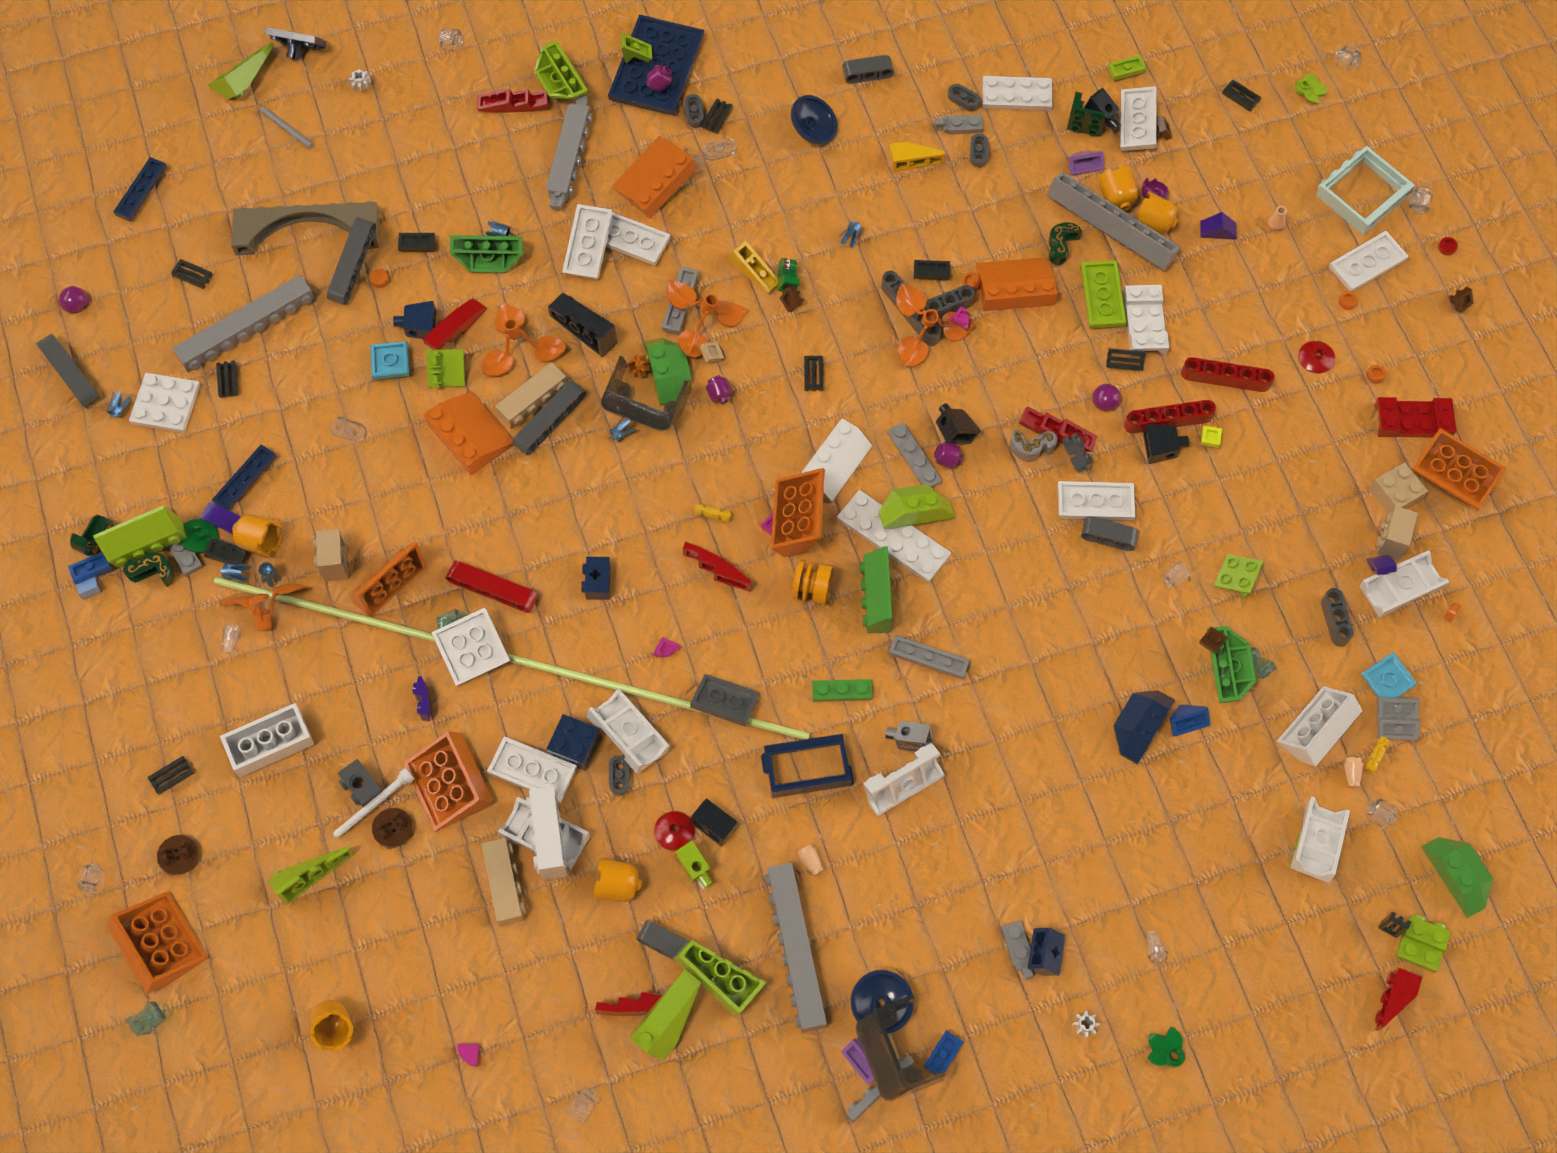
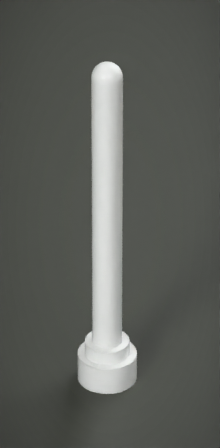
M406 767L399 772L398 779L333 832V836L335 838L341 837L399 787L412 783L415 778Z

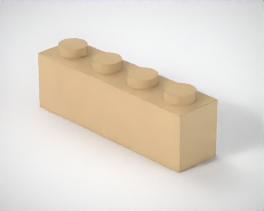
M551 362L495 406L497 415L510 429L519 426L525 418L535 414L539 407L547 404L567 383L566 376Z
M506 838L481 843L498 925L503 926L524 921L522 914H525L526 910L524 902L519 900V894H522L520 882L515 881L514 875H517L518 871L516 863L511 861V856L514 855L512 844H508Z

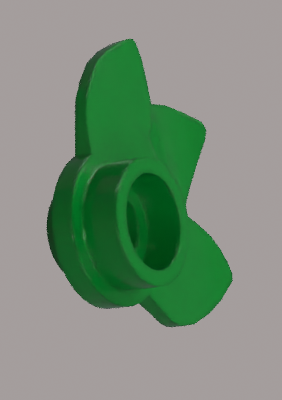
M1170 1027L1166 1036L1149 1034L1148 1041L1153 1052L1147 1058L1151 1063L1156 1066L1168 1064L1171 1067H1179L1184 1063L1185 1053L1181 1049L1183 1039L1175 1028ZM1171 1053H1175L1177 1055V1060L1171 1059Z

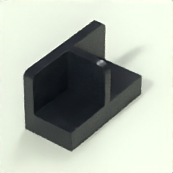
M708 799L701 803L690 818V823L720 846L725 843L728 835L737 825L735 819Z

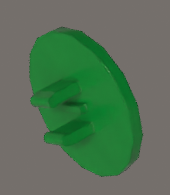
M192 519L183 524L187 538L181 540L180 543L188 551L204 553L211 538L218 540L216 528L201 519Z

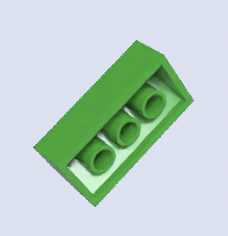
M884 546L864 554L863 562H860V573H864V579H861V591H865V597H862V609L866 610V615H863L862 619L863 627L867 628V633H890L892 606L888 546Z

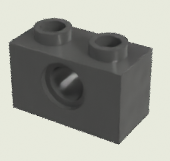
M358 759L338 772L341 778L338 782L345 791L349 789L352 792L350 797L356 805L361 804L364 807L382 792L381 788ZM358 782H364L362 787L355 788Z

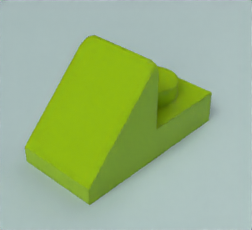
M621 34V50L626 63L633 57L646 62L652 60V45L627 34Z

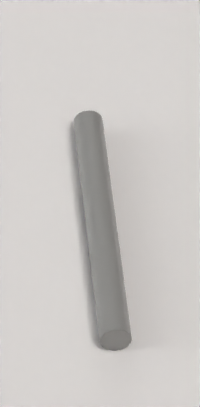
M260 107L259 111L307 148L311 149L314 146V143L266 107Z

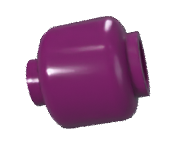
M656 65L647 74L646 83L653 91H663L672 82V72L667 66Z
M718 375L707 381L708 384L705 388L712 402L723 404L730 400L729 396H731L733 391L727 378Z
M946 441L942 444L939 443L934 452L936 463L949 469L954 468L955 465H960L963 458L960 447L946 443Z

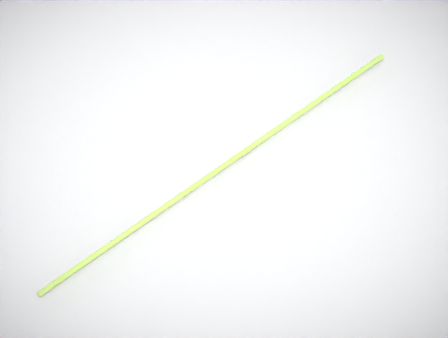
M220 577L214 578V584L254 595L265 593L269 594V599H272L273 591ZM279 594L275 598V600L436 642L432 633L284 594ZM508 654L511 660L509 662L613 690L620 689L625 693L704 713L690 708V701ZM750 718L747 725L803 740L809 739L810 733L754 718Z

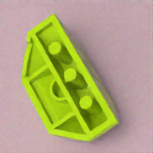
M557 40L541 47L534 73L550 98L574 99L588 93L586 86Z
M929 484L892 489L878 512L883 529L955 518L950 501Z

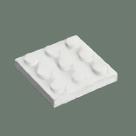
M145 373L129 418L130 424L185 433L200 388L199 381Z
M486 607L431 632L456 686L511 661Z

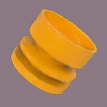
M800 559L792 582L793 599L798 600L801 591L803 592L802 601H806L808 594L811 593L813 603L825 605L829 593L833 565L820 563L817 571H814L813 561H810L808 569H805L806 561Z

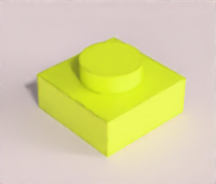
M1203 426L1200 445L1219 448L1222 428Z

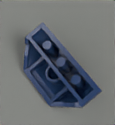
M1159 690L1132 693L1113 725L1121 756L1135 764L1139 763L1175 702L1173 698Z

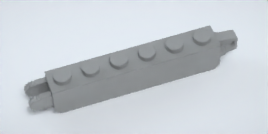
M584 94L578 97L576 104L572 103L567 107L546 186L551 209L561 210L564 203H568L569 197L573 196L574 186L572 185L577 180L578 172L576 170L581 165L580 155L581 152L584 153V139L588 138V124L592 123L593 117L587 103L588 97Z

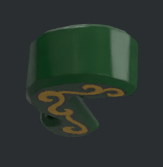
M1071 222L1056 224L1051 229L1048 243L1050 247L1049 260L1053 264L1062 265L1066 261V255L1068 254L1066 241L1079 240L1082 230L1078 225Z
M98 514L93 516L81 536L72 533L70 537L71 548L86 556L91 557L99 552L100 548L93 535L112 528L113 522Z
M157 552L145 555L139 563L136 559H131L123 567L125 575L130 581L135 583L158 572L166 587L171 585L174 579L173 567L164 555Z

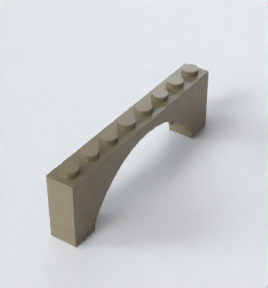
M370 201L365 203L349 202L346 204L331 203L326 205L313 204L233 209L231 246L235 255H253L254 250L262 241L286 226L308 221L323 222L335 225L350 233L355 219L359 217L376 223V231L369 249L379 248L380 211L377 202Z

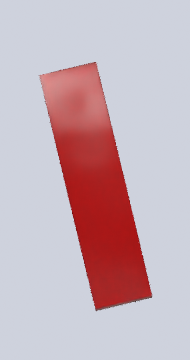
M509 88L477 96V110L480 112L509 113L550 108V97L545 90L531 93L529 89L512 92Z
M474 298L470 299L435 326L423 339V342L433 350H441L447 342L452 343L460 333L464 334L487 310V307Z
M1028 406L1024 409L1018 423L1040 435L1051 431L1057 435V442L1062 444L1064 443V438L1070 436L1072 439L1071 435L1077 432V435H1080L1084 441L1083 447L1086 452L1092 451L1097 435L1066 418L1062 421L1047 412L1043 415Z
M685 541L683 556L698 560L700 569L713 572L714 581L751 591V580L736 567L714 553Z
M641 992L640 1000L619 997L617 1005L596 1002L595 1011L596 1014L642 1016L650 1011L662 995Z

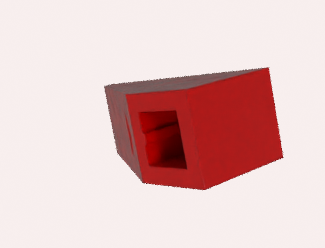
M1399 967L1388 974L1386 984L1389 985L1387 992H1383L1380 1003L1383 1005L1381 1011L1379 1010L1375 1017V1022L1377 1023L1375 1030L1379 1031L1417 997L1423 977Z

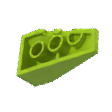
M273 43L263 46L246 58L247 61L244 60L233 66V69L217 77L208 86L227 99L241 97L245 94L244 90L249 87L272 50Z
M348 846L285 868L282 871H277L272 875L268 883L277 896L287 905L354 854Z
M685 968L631 1032L630 1040L646 1053L664 1060L678 1043L701 981Z

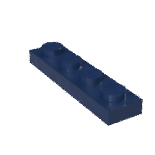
M151 157L148 159L113 211L115 216L130 222L132 221L166 170L167 166L164 162Z
M261 444L213 497L212 502L230 511L277 458L276 454Z

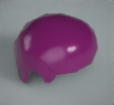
M1148 178L1144 180L1141 188L1144 199H1149L1146 196L1148 191L1164 199L1167 198L1168 187L1164 183L1157 181L1156 178L1152 181H1148Z
M69 286L61 291L59 305L68 313L81 312L85 305H89V295L82 288Z
M1102 384L1094 390L1092 401L1096 408L1104 412L1112 409L1117 410L1121 404V394L1115 386Z

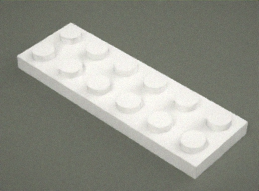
M859 490L839 513L837 521L878 549L888 546L889 557L929 583L949 559L951 552L912 525L883 529L878 515L882 505Z

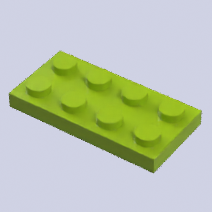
M1117 260L1081 262L1080 269L1089 328L1125 327L1126 317Z

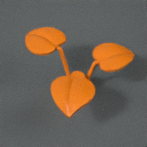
M670 279L668 282L667 297L671 305L677 309L684 310L688 305L693 307L700 304L701 312L704 313L695 333L685 330L678 337L680 349L691 358L701 356L700 346L703 343H708L706 337L698 335L707 314H711L714 311L722 325L734 327L740 323L747 313L746 308L730 301H719L714 294H707L705 298L701 297L700 300L695 302L696 292L692 287Z
M902 283L896 296L898 310L907 317L913 316L915 312L918 315H923L921 321L924 325L917 339L913 336H907L899 342L898 354L904 366L913 367L925 360L929 351L928 345L920 340L927 327H933L936 322L943 328V335L950 341L962 340L974 328L975 323L971 319H969L967 330L951 322V318L956 312L944 314L941 323L937 311L933 309L920 311L926 306L927 299L925 294L918 288Z
M504 302L496 317V327L501 333L507 334L505 336L506 352L504 353L501 350L489 352L483 360L482 373L487 376H501L510 371L514 360L508 356L509 340H516L520 335L534 348H537L535 356L543 362H550L558 358L566 350V345L553 336L541 337L538 340V345L534 344L524 331L520 329L525 322L524 313Z
M291 583L273 588L274 592L272 593L269 611H267V608H259L258 604L269 598V594L265 593L255 595L250 593L234 594L220 600V605L240 604L252 612L256 630H267L272 628L270 617L274 616L273 609L276 596L299 589L309 590V587Z

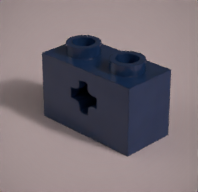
M586 557V563L582 565V574L585 575V581H582L581 591L585 593L586 600H609L610 557Z
M1034 928L1027 969L1042 976H1059L1065 935L1052 928Z

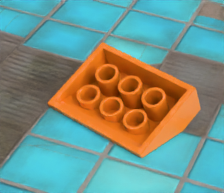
M658 136L613 184L612 188L650 219L697 169L694 159L681 148Z
M1047 257L976 263L977 274L980 276L979 287L983 311L1055 305L1058 293L1055 277Z
M472 391L438 403L424 413L427 425L470 475H473L514 446L512 444V437Z
M1441 428L1412 468V471L1478 511L1506 470V467Z
M824 468L776 479L771 549L783 557L799 554L821 539Z
M414 541L405 548L398 550L394 558L386 561L376 574L370 575L366 583L353 591L351 598L354 604L368 617H372L426 568L418 543Z
M447 731L403 762L406 769L415 778L412 783L434 832L477 813L493 802L462 733Z
M168 891L110 916L107 928L146 994L165 987L208 959V956Z

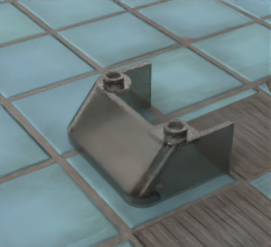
M620 356L601 399L603 408L610 413L660 432L669 430L682 415L692 391L691 385L685 380L677 400L668 402L664 406L663 411L630 399L632 394L630 385L622 381L628 364L624 357Z
M913 994L881 1006L860 1019L855 1027L856 1035L879 1094L886 1101H894L943 1082L946 1076L945 1072H941L924 1079L921 1071L915 1066L901 1069L886 1028L893 1026L897 1022L898 1010L913 1005L915 999Z

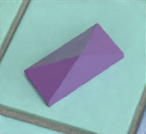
M1080 151L1068 157L1070 175L1105 169L1103 151Z
M855 1038L841 1051L867 1085L882 1072L880 1049Z

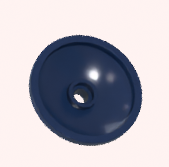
M804 95L793 103L791 107V120L795 130L802 138L817 145L826 144L834 138L837 132V120L833 110L825 101L813 95Z
M887 970L869 972L859 979L851 994L853 1016L860 1026L871 1033L881 1035L894 1033L908 1022L913 1012L914 998L911 988L901 976ZM879 1000L884 1001L885 1006L880 1008L877 1005V1002Z

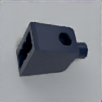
M434 301L404 306V316L393 317L394 327H403L407 337L424 339L436 326V307Z

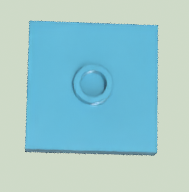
M407 341L370 345L373 380L410 376Z
M1394 652L1360 674L1377 698L1378 696L1399 697L1417 685V682Z

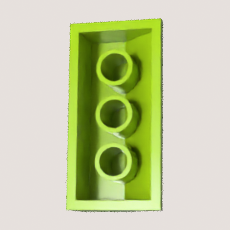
M164 505L93 535L107 561L117 568L124 567L125 563L131 559L141 560L149 553L160 552L163 548L176 545L181 540L187 538L182 519Z

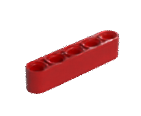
M1195 357L1187 358L1181 370V376L1188 381L1257 392L1268 391L1275 378L1274 373L1269 369Z
M1201 400L1133 410L1128 413L1124 428L1128 433L1135 434L1142 433L1146 424L1183 427L1208 423L1213 418L1216 405L1211 400Z
M457 560L453 561L445 577L447 581L525 613H531L539 597L538 593L527 587Z

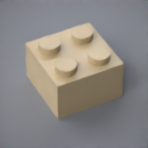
M1405 462L1376 478L1369 488L1370 492L1387 513L1388 511L1391 512L1395 506L1409 509L1421 502L1428 493V490Z
M1395 506L1391 512L1388 511L1385 520H1382L1379 528L1382 533L1381 536H1378L1375 547H1378L1376 554L1380 556L1389 555L1393 560L1399 561L1410 546L1418 513Z
M340 529L316 531V538L313 539L314 549L317 550V556H314L315 568H318L319 575L323 576L325 582L348 579L347 544Z

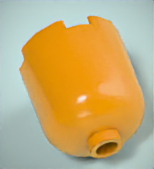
M1119 165V169L1113 171L1109 168L1098 177L1104 199L1123 211L1129 210L1137 202L1139 192L1130 166Z
M1148 191L1146 196L1149 199H1144L1137 213L1138 220L1159 234H1165L1170 227L1174 229L1178 218H1175L1177 208L1172 202Z
M246 514L240 517L233 525V540L239 548L261 557L269 558V554L272 551L276 552L281 543L282 535L279 534V528H282V525L271 519Z
M607 858L599 859L597 875L600 876V881L596 880L593 898L618 902L630 901L634 897L635 892L640 891L642 879H638L637 868L630 863Z
M327 1000L317 1004L312 1010L309 1017L310 1039L314 1046L322 1051L333 1050L335 1052L343 1049L351 1041L353 1024L347 1008L338 1001Z

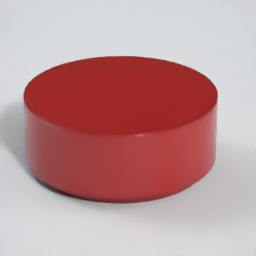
M1451 237L1442 238L1438 245L1439 251L1444 255H1452L1458 248L1457 241Z

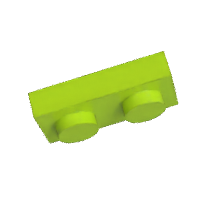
M1141 55L1108 63L1107 67L1113 81L1146 73L1147 69Z

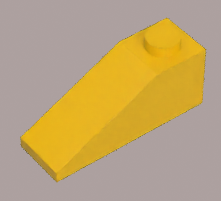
M910 142L889 144L888 155L892 172L944 164L945 151Z
M746 240L737 245L727 255V258L741 273L767 294L778 285L777 276Z

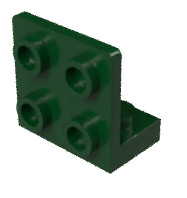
M1075 92L1067 130L1086 133L1091 136H1101L1106 113L1083 108L1082 93Z

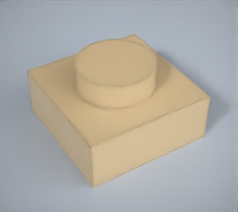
M718 342L703 343L700 346L706 363L719 362L724 358Z

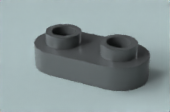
M953 84L948 89V98L967 110H975L979 107L980 97L977 93L960 84Z
M688 95L684 101L686 121L688 125L698 127L704 121L702 100L698 95Z
M975 134L970 142V162L976 167H981L986 164L988 158V138L984 134Z
M622 755L614 756L609 762V787L611 792L617 796L626 794L630 788V766L624 760L625 756ZM619 764L623 765V768L620 770L616 769V766ZM617 784H623L621 789L616 788Z

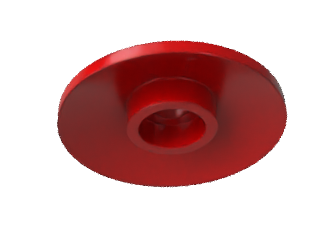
M1309 341L1300 348L1298 359L1304 369L1320 374L1329 371L1333 367L1335 354L1326 343Z
M671 811L663 814L657 820L654 834L660 846L667 850L677 851L693 840L695 828L690 823L688 815L679 811ZM672 826L678 827V830L675 832L670 829Z

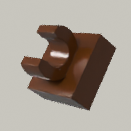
M1164 116L1158 117L1157 139L1162 136L1165 140L1171 139L1172 134L1168 121Z
M788 286L780 297L788 312L794 311L804 301V298L799 296L800 292L794 286Z
M1468 287L1457 290L1455 296H1449L1450 302L1455 304V311L1460 313L1474 303L1472 289Z
M1210 627L1199 641V644L1216 655L1227 641V636Z

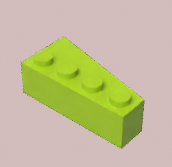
M693 940L687 942L673 957L683 969L686 968L701 981L700 985L733 1016L740 1014L766 984L764 980L758 979L744 969L742 970L732 964V962L719 957L716 953Z

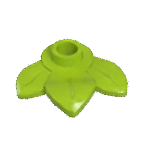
M1313 74L1305 75L1303 79H1299L1295 83L1296 93L1305 96L1312 103L1318 104V96L1328 92L1326 86L1318 82V77Z

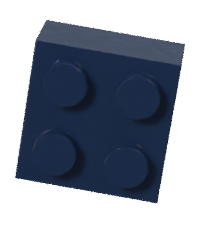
M562 714L546 748L547 753L577 765V768L585 771L601 737L600 729Z

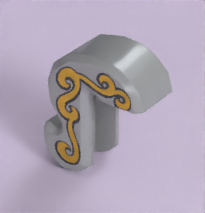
M1016 428L1012 432L1010 447L1014 455L1020 460L1029 462L1039 458L1042 450L1047 455L1051 454L1056 448L1058 439L1055 433L1047 431L1026 442L1023 435Z

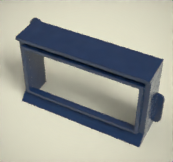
M843 734L764 746L761 761L763 772L768 774L772 798L854 785L852 768L848 765ZM839 745L844 774L776 785L771 755Z

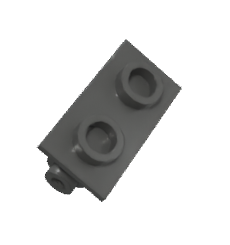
M1076 432L1071 435L1072 439L1070 436L1064 438L1063 445L1067 454L1069 455L1074 452L1076 456L1070 458L1075 470L1080 473L1085 470L1084 466L1087 470L1092 467V458L1084 450L1082 437L1078 436Z

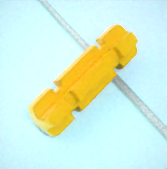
M697 503L694 508V513L697 515L704 514L705 517L717 520L721 518V521L729 522L731 518V511L728 510L721 511L720 508L708 505L704 507V504Z
M1383 736L1380 737L1365 766L1366 771L1375 773L1386 752V748L1390 744L1389 739Z

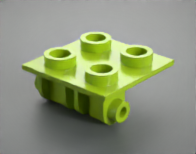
M463 349L426 350L428 387L465 386Z
M1227 554L1214 587L1238 591L1240 597L1246 598L1252 591L1263 561Z

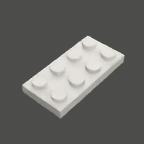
M983 76L982 108L1051 111L1052 78Z
M1156 86L1122 89L1121 151L1156 148Z
M577 204L562 271L564 275L594 280L599 279L613 215L612 209Z
M613 213L606 247L656 266L670 240V234Z
M1384 231L1334 260L1328 267L1348 291L1353 292L1405 262L1409 256L1390 234Z
M1058 481V519L1096 517L1104 520L1134 521V483Z
M504 736L487 773L526 790L554 786L558 803H561L576 772L577 765Z

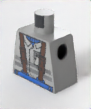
M900 721L898 728L887 727L885 736L886 739L895 740L898 749L915 753L923 746L933 743L934 739L930 725Z

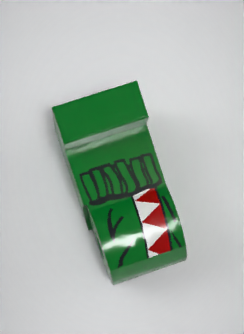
M780 259L778 265V291L784 292L787 288L784 287L786 284L794 286L795 289L799 286L796 260Z

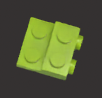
M1421 915L1410 916L1406 921L1409 920L1412 923L1409 929L1402 933L1395 957L1436 973L1442 954L1446 951L1451 931L1446 930L1444 924L1434 923L1433 925L1426 922V918Z

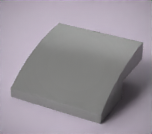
M1378 696V738L1380 739L1383 736L1387 739L1419 740L1420 720L1418 719L1420 699Z

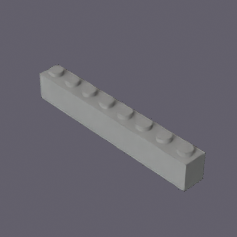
M1064 172L1054 178L1047 193V196L1052 198L1053 201L1060 203L1067 210L1074 212L1083 220L1094 225L1098 230L1110 235L1112 239L1121 242L1126 248L1135 251L1142 258L1152 262L1156 267L1165 270L1172 264L1180 246Z
M298 275L172 349L185 370L189 373L192 370L198 369L207 361L215 359L221 353L229 351L238 343L246 341L252 335L263 331L264 328L271 324L277 323L283 317L294 313L302 306L308 305L315 298L302 276Z
M792 862L768 867L765 881L767 887L771 886L772 894H769L771 906H775L776 913L773 914L775 926L780 928V933L777 934L779 946L784 947L785 953L781 954L783 966H788L789 974H786L788 987L792 986L793 994L790 995L792 1007H796L798 1015H794L796 1027H801L802 1033L824 1029L827 1027Z

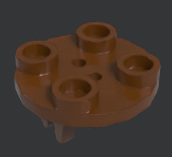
M388 808L381 811L375 817L372 823V834L380 845L387 849H392L403 845L413 834V824L410 816L405 811L398 808Z
M175 835L169 837L160 845L157 852V862L160 868L169 875L184 874L198 863V847L188 836Z

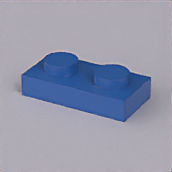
M102 552L68 566L75 584L112 570L111 563L107 561Z
M945 1031L923 1068L941 1079L964 1042L948 1031Z

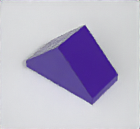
M1223 212L1201 220L1200 238L1236 240V222Z

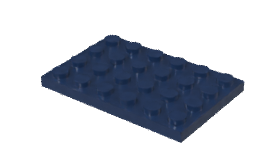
M639 15L631 37L652 45V60L646 62L633 57L626 63L623 56L609 91L608 99L675 115L704 37V30ZM656 65L667 66L672 72V82L663 91H653L646 83L647 74Z

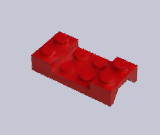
M1378 397L1374 403V407L1378 409L1380 421L1378 437L1433 438L1440 428L1453 436L1457 431L1452 398H1433L1432 401H1397V397Z

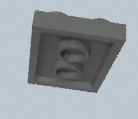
M704 674L690 703V708L746 727L760 693Z

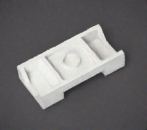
M1162 285L1125 286L1123 297L1130 350H1158L1162 355H1167L1169 340L1168 332L1165 331Z
M1428 550L1397 564V572L1386 575L1375 574L1364 579L1359 587L1378 617L1381 618L1422 596L1431 595L1444 589L1449 584V580L1440 577L1432 565L1431 553Z
M620 689L616 690L610 699L599 707H590L588 709L586 717L594 726L600 730L602 729L625 755L624 760L636 774L667 754L670 745Z
M932 743L921 747L915 752L916 760L907 763L896 772L890 773L886 778L879 773L863 783L869 806L877 817L945 777L937 762L940 752Z
M1311 796L1305 807L1302 819L1303 825L1290 868L1330 883L1336 874L1350 811L1346 809L1333 812L1319 807L1316 798Z
M517 797L511 815L505 825L499 828L498 834L500 837L506 838V840L516 845L520 844L534 851L531 844V837L534 835H532L528 819L532 815H530L529 809H527L526 800ZM560 818L566 869L571 872L590 838V834L588 831Z

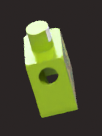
M693 841L675 851L673 857L691 883L697 880L702 889L713 883L707 875L710 867ZM697 865L700 870L694 871L692 866Z

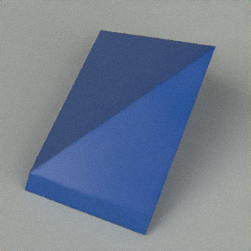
M1179 705L1170 717L1172 736H1179L1210 726L1208 708L1204 706Z

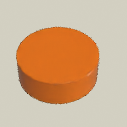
M376 269L371 272L370 281L374 287L381 288L388 284L389 277L385 270Z
M967 272L963 276L962 285H969L976 290L980 285V276L974 272Z
M1345 291L1341 294L1338 302L1343 309L1351 310L1357 305L1358 297L1354 292Z
M1372 365L1366 372V377L1371 383L1379 384L1386 377V370L1380 365Z
M1456 602L1453 603L1446 612L1444 619L1451 622L1461 606Z

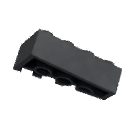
M562 293L548 306L550 317L602 358L617 344L615 325L577 302L573 297Z

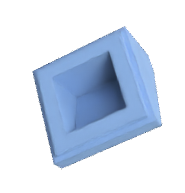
M96 577L76 584L78 594L82 600L101 593Z

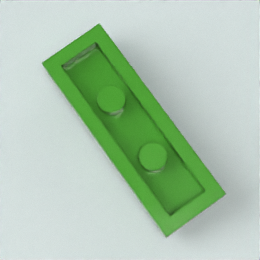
M871 679L812 681L813 702L872 700Z

